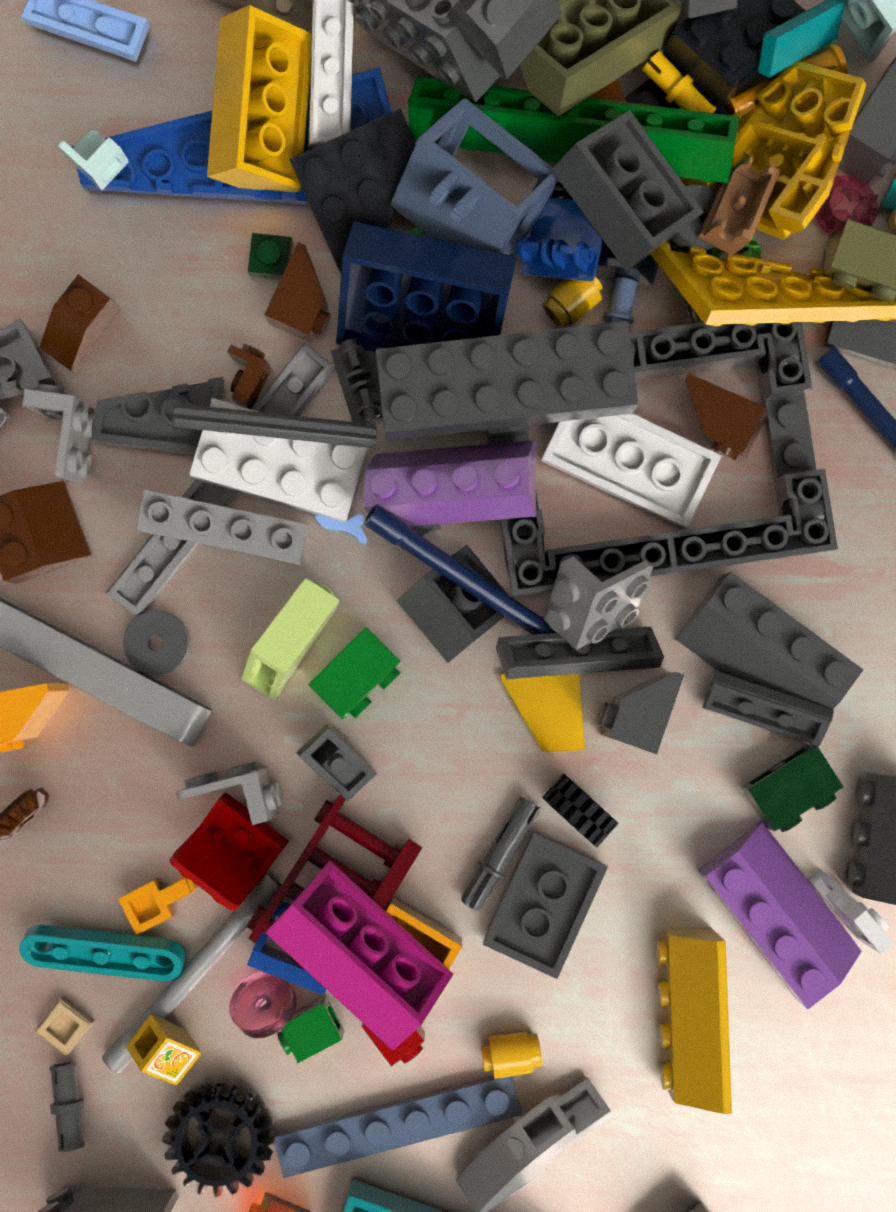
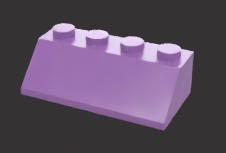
M534 440L375 454L365 470L364 509L368 514L374 505L378 504L404 521L408 526L536 517Z
M762 821L698 869V872L793 996L806 1009H810L843 982L862 950Z

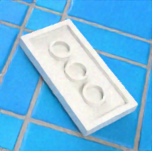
M212 398L210 407L258 412ZM202 430L189 476L196 480L346 523L368 447Z
M632 413L559 422L541 461L680 528L687 529L720 461L721 455Z

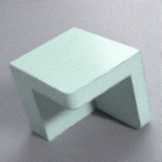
M90 129L73 148L64 140L58 145L64 156L101 190L129 162L122 149L109 137L105 139L95 129Z

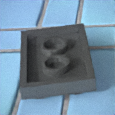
M533 831L484 937L483 945L558 979L608 866Z

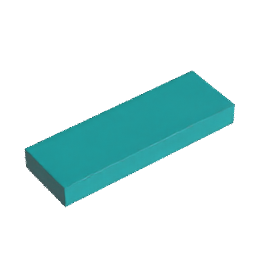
M825 0L766 32L763 36L758 73L771 77L837 40L846 0Z

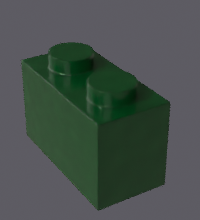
M812 744L804 745L740 786L765 826L773 831L780 829L781 832L788 831L798 825L803 820L800 815L812 807L815 810H820L834 802L837 798L834 793L844 788L819 747Z

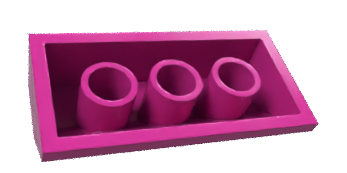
M331 861L321 869L266 932L272 940L392 1050L398 1047L422 1025L454 975Z

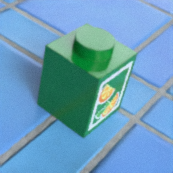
M324 995L284 1016L279 1025L281 1031L277 1033L284 1052L287 1055L293 1053L297 1063H300L342 1041L345 1030L327 995Z

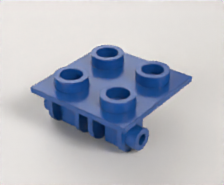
M548 198L532 226L530 237H524L522 241L518 240L514 247L515 256L520 257L523 261L521 275L593 282L603 239L574 200Z

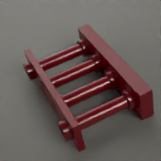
M339 795L334 804L326 800L314 819L320 826L268 908L265 909L259 905L246 927L252 931L248 939L256 944L261 934H266L267 930L276 921L272 917L285 896L294 901L304 888L295 883V880L307 861L320 869L331 861L385 910L423 847L410 839L404 843L403 847L397 843L392 846L339 812L346 799ZM330 826L385 860L383 865L389 869L381 882L375 878L373 881H370L317 847Z

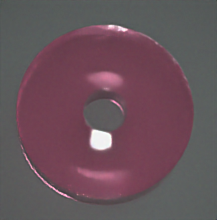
M263 971L254 973L243 980L235 989L229 1004L230 1017L246 1036L252 1038L271 1036L285 1027L292 1018L297 1002L296 993L286 980Z

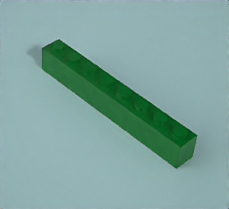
M417 76L408 99L409 129L415 142L462 99L466 98L546 161H560L577 142L630 110L678 177L722 183L729 182L740 118L739 116L596 98H586L557 116L530 93L529 90L491 85L475 103L440 79ZM470 125L459 148L470 151L480 150L507 155ZM441 137L435 141L436 144H439Z

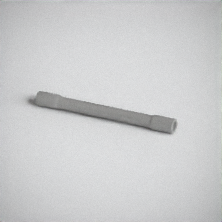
M265 873L237 910L229 916L182 969L180 975L171 981L130 1028L126 1029L105 1052L102 1060L108 1068L116 1073H120L133 1058L125 1046L149 1015L154 1014L163 1019L168 1017L247 928L248 922L259 905L267 909L282 886L279 880L270 873Z

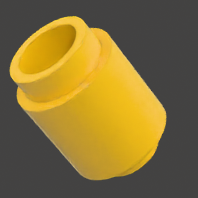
M596 276L593 282L564 279L547 294L548 300L542 304V307L558 327L564 328L568 324L574 325L602 300L599 292L602 289V285Z
M527 1031L490 1036L488 1037L489 1045L481 1046L485 1072L493 1071L494 1079L533 1073V1068L542 1067V1056L537 1033L527 1035Z

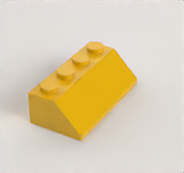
M251 5L220 18L207 177L244 189L285 192L301 191V184L289 159L304 152L312 33Z
M711 927L663 929V940H657L656 944L658 965H664V981L658 982L659 1006L665 1007L666 1023L659 1024L661 1048H667V1064H661L662 1089L668 1090L675 1104L721 1114H732L726 941Z

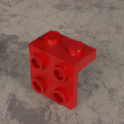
M224 792L200 826L174 852L169 861L183 877L191 880L203 889L217 903L229 910L235 911L287 846L289 840L265 822L252 825L249 810L228 793Z

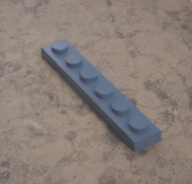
M490 1076L275 1133L274 1142L283 1178L522 1116L512 1076L498 1079Z

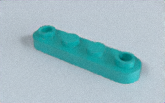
M50 925L30 927L19 946L22 958L35 967L155 981H171L177 978L182 971L186 957L184 949L177 942L170 939Z

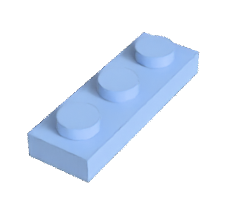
M27 0L21 16L25 24L137 62L150 27L146 18L94 0Z

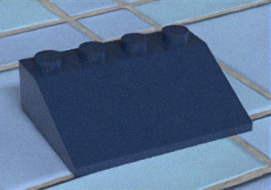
M353 222L342 260L336 344L341 345L343 341L355 338L357 344L362 345L364 350L376 352V349L501 335L517 256Z

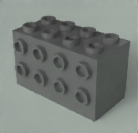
M348 0L357 11L355 19L368 34L476 103L500 77L495 69L447 17V14L459 0Z

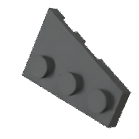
M223 377L208 379V382L187 385L186 383L172 386V389L151 393L139 392L98 400L91 440L98 444L195 456L202 430L175 427L172 422L173 408L178 403L210 407L212 398L222 401L225 380Z

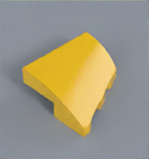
M500 674L501 683L515 703L517 710L531 730L542 752L585 750L579 674L506 679L505 674Z

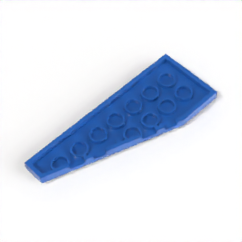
M380 67L352 74L350 131L391 113ZM310 85L308 95L304 152L310 150L308 149ZM212 110L110 136L109 138L122 149L129 162L103 190L99 189L77 169L80 184L84 190L309 204L302 187L299 192L244 189L207 177Z

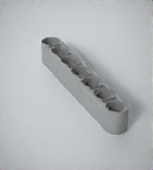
M0 597V648L186 745L194 746L212 709Z

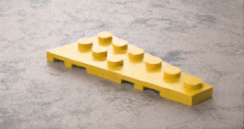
M665 242L651 253L654 260L706 325L790 324L792 322L811 321L824 323L825 321L844 320L857 322L858 320L877 319L889 321L890 319H896V299L894 302H885L870 296L871 290L856 285L855 289L837 286L831 282L832 277L822 274V269L810 268L808 274L791 272L792 267L788 263L743 255H728L727 259L723 260L707 254L703 248L690 246L688 253L671 251L669 242Z

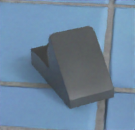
M328 724L296 752L307 765L347 801L377 774L373 767L346 742L340 732Z

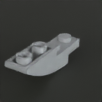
M586 1078L556 1100L551 1095L521 1117L485 1148L460 1174L456 1182L475 1212H487L546 1171L545 1164L612 1118V1112L591 1081Z

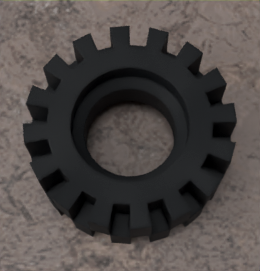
M564 773L542 797L596 848L619 824Z

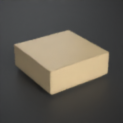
M62 996L36 1028L35 1032L67 1056L95 1020L65 996Z

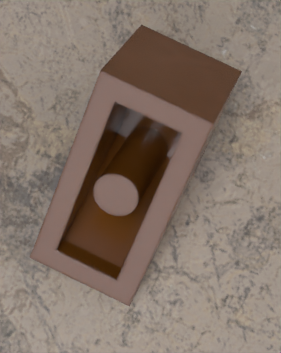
M298 242L264 315L269 325L309 343H313L316 334L322 336L325 332L331 313L327 312L328 305L306 245Z
M78 274L54 304L39 348L73 373L121 310L111 298Z

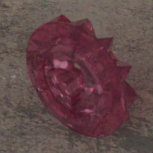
M855 174L850 176L837 175L834 178L829 196L815 214L820 226L829 234L833 233L847 219L871 227L879 213L877 205L878 194H874L870 188L869 181H862L856 178ZM843 195L846 196L848 201H860L852 210V215H849L847 209L833 210L843 201Z

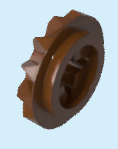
M43 787L35 791L33 789L27 790L0 813V840L11 838L25 825L29 824L46 806L49 794Z

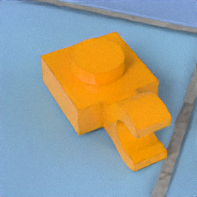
M184 877L163 888L159 879L156 878L121 896L118 900L135 934L138 935L173 917L176 913L171 903L191 894L197 887L195 883Z

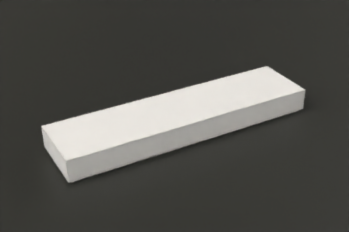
M313 0L308 149L317 147L350 131L354 5L348 0Z

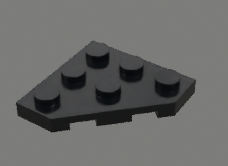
M401 108L289 159L340 273L342 272L343 253L353 222L388 228L394 212V208L390 204L416 145Z

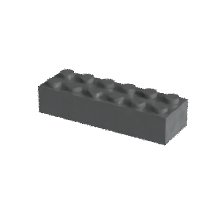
M628 321L376 349L383 421L387 441L632 414L638 406Z

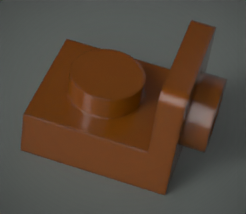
M243 344L242 349L230 345L227 353L232 360L246 366L244 371L238 370L233 378L230 391L233 392L231 398L238 406L251 409L257 402L272 369L268 362L264 360L265 354L262 351L247 344Z

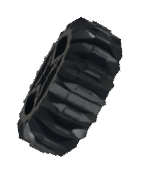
M224 1080L217 1081L214 1092L207 1082L200 1085L199 1094L192 1089L188 1090L184 1095L185 1102L177 1101L172 1108L175 1115L168 1116L165 1125L171 1131L164 1134L162 1141L171 1147L164 1154L165 1160H178L171 1170L172 1175L180 1174L184 1171L187 1174L183 1181L184 1187H188L195 1180L200 1183L197 1188L199 1195L204 1194L207 1186H213L215 1198L219 1197L224 1185H226L232 1195L236 1194L239 1189V1182L247 1188L251 1186L254 1181L253 1174L262 1175L265 1170L263 1161L271 1159L273 1151L268 1145L274 1143L275 1133L267 1131V1129L272 1126L273 1118L271 1116L260 1117L266 1108V1104L263 1101L258 1102L254 1106L251 1104L255 1095L253 1090H249L245 1097L238 1094L241 1088L239 1082L233 1084L230 1092L225 1091ZM212 1108L225 1109L236 1115L224 1118L219 1116ZM195 1117L199 1123L197 1129L202 1139L192 1149L188 1140V1125L190 1119ZM247 1126L251 1136V1151L243 1159L239 1153L241 1147L238 1145L236 1137ZM214 1132H217V1136L219 1132L224 1135L229 1133L224 1144H221V1140L219 1143L215 1141L209 1143ZM207 1159H216L224 1167L212 1166L210 1164L205 1163L204 1161Z

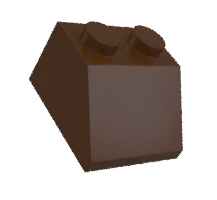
M688 373L685 383L705 437L713 442L711 449L735 461L738 454L748 458L768 416L766 407Z
M64 481L17 489L0 495V573L3 581L20 584L92 556Z

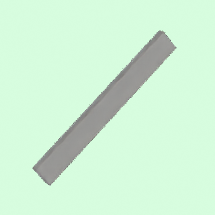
M304 342L251 409L263 413L300 416L335 372L336 366ZM195 479L182 498L228 507L239 492ZM152 534L107 590L106 594L137 617L147 610L199 543Z

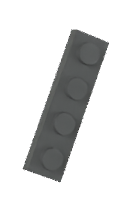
M652 627L615 629L609 632L600 642L595 644L591 642L578 650H575L559 633L499 637L496 645V651L506 679L660 668L664 659Z

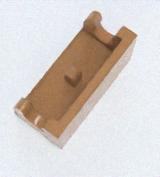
M745 157L734 167L731 166L729 182L720 183L698 234V238L731 256L752 240L781 171L770 165L765 167L762 172H755L750 169L754 160L753 157Z

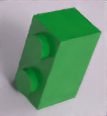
M365 627L308 686L341 719H345L349 714L356 719L372 703L367 696L378 685L385 690L401 674L396 669L401 661Z

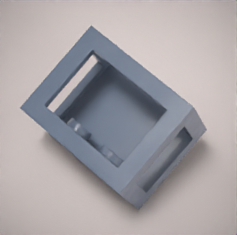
M464 98L418 138L390 206L431 238L510 255L514 251L516 242L518 240L522 241L529 234L559 179L551 170L553 168L551 165ZM469 125L538 179L532 192L517 207L454 158ZM441 137L439 144H436L435 141Z

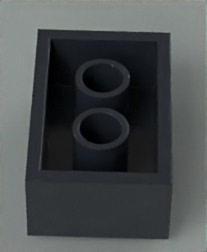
M737 0V8L694 18L687 17L672 32L662 53L683 76L688 74L694 80L692 85L717 108L715 111L718 113L758 72L764 34L806 10L794 0Z

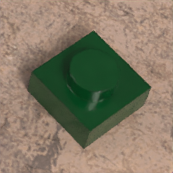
M252 233L248 264L249 276L281 279L292 256V237Z

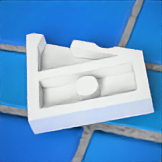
M821 869L808 879L859 941L880 954L893 944L885 933L889 928L888 924L873 908L869 910L862 902L858 903Z

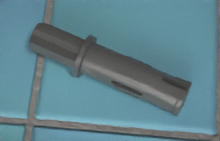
M519 796L515 807L498 832L483 861L478 860L476 863L479 869L461 897V901L465 905L476 911L482 909L498 880L504 881L506 878L503 873L514 854L518 851L542 808Z

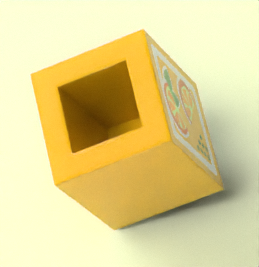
M154 1014L149 1015L125 1046L141 1072L175 1086L178 1085L202 1054L185 1028Z

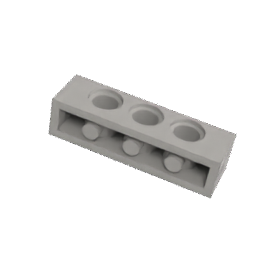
M144 489L136 530L300 565L308 524Z

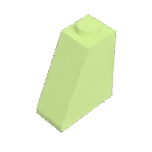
M305 578L250 650L241 680L272 701H275L336 610L339 599L334 597L333 592L327 586L321 583H314Z

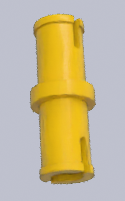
M658 51L650 59L652 62H647L642 68V71L667 94L665 99L670 105L675 103L683 110L714 113L717 109L692 85L694 80L688 74L683 76L661 51Z

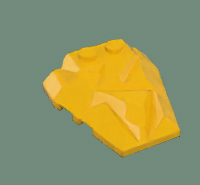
M798 61L757 94L760 103L746 115L741 117L738 112L733 115L740 118L732 167L745 157H753L754 160L750 169L755 172H762L765 167L770 165L781 170L756 230L784 240L791 232L796 234L804 230L830 194L866 88L863 78ZM679 177L685 186L700 184L708 186L716 192L721 183Z

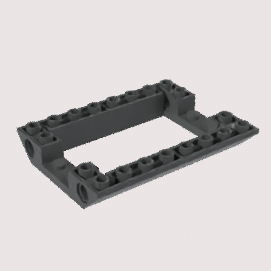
M704 322L630 332L635 381L756 364L761 401L768 412L765 426L780 516L549 549L546 552L544 548V522L542 509L539 510L537 492L536 517L499 519L505 562L513 597L552 591L561 562L573 556L595 577L604 582L645 560L653 566L650 575L652 577L837 550L838 546L825 468L816 469L805 394L812 389L802 322H792L790 324L757 323L756 325L722 324L721 326L706 325ZM529 425L486 430L488 444L529 441Z

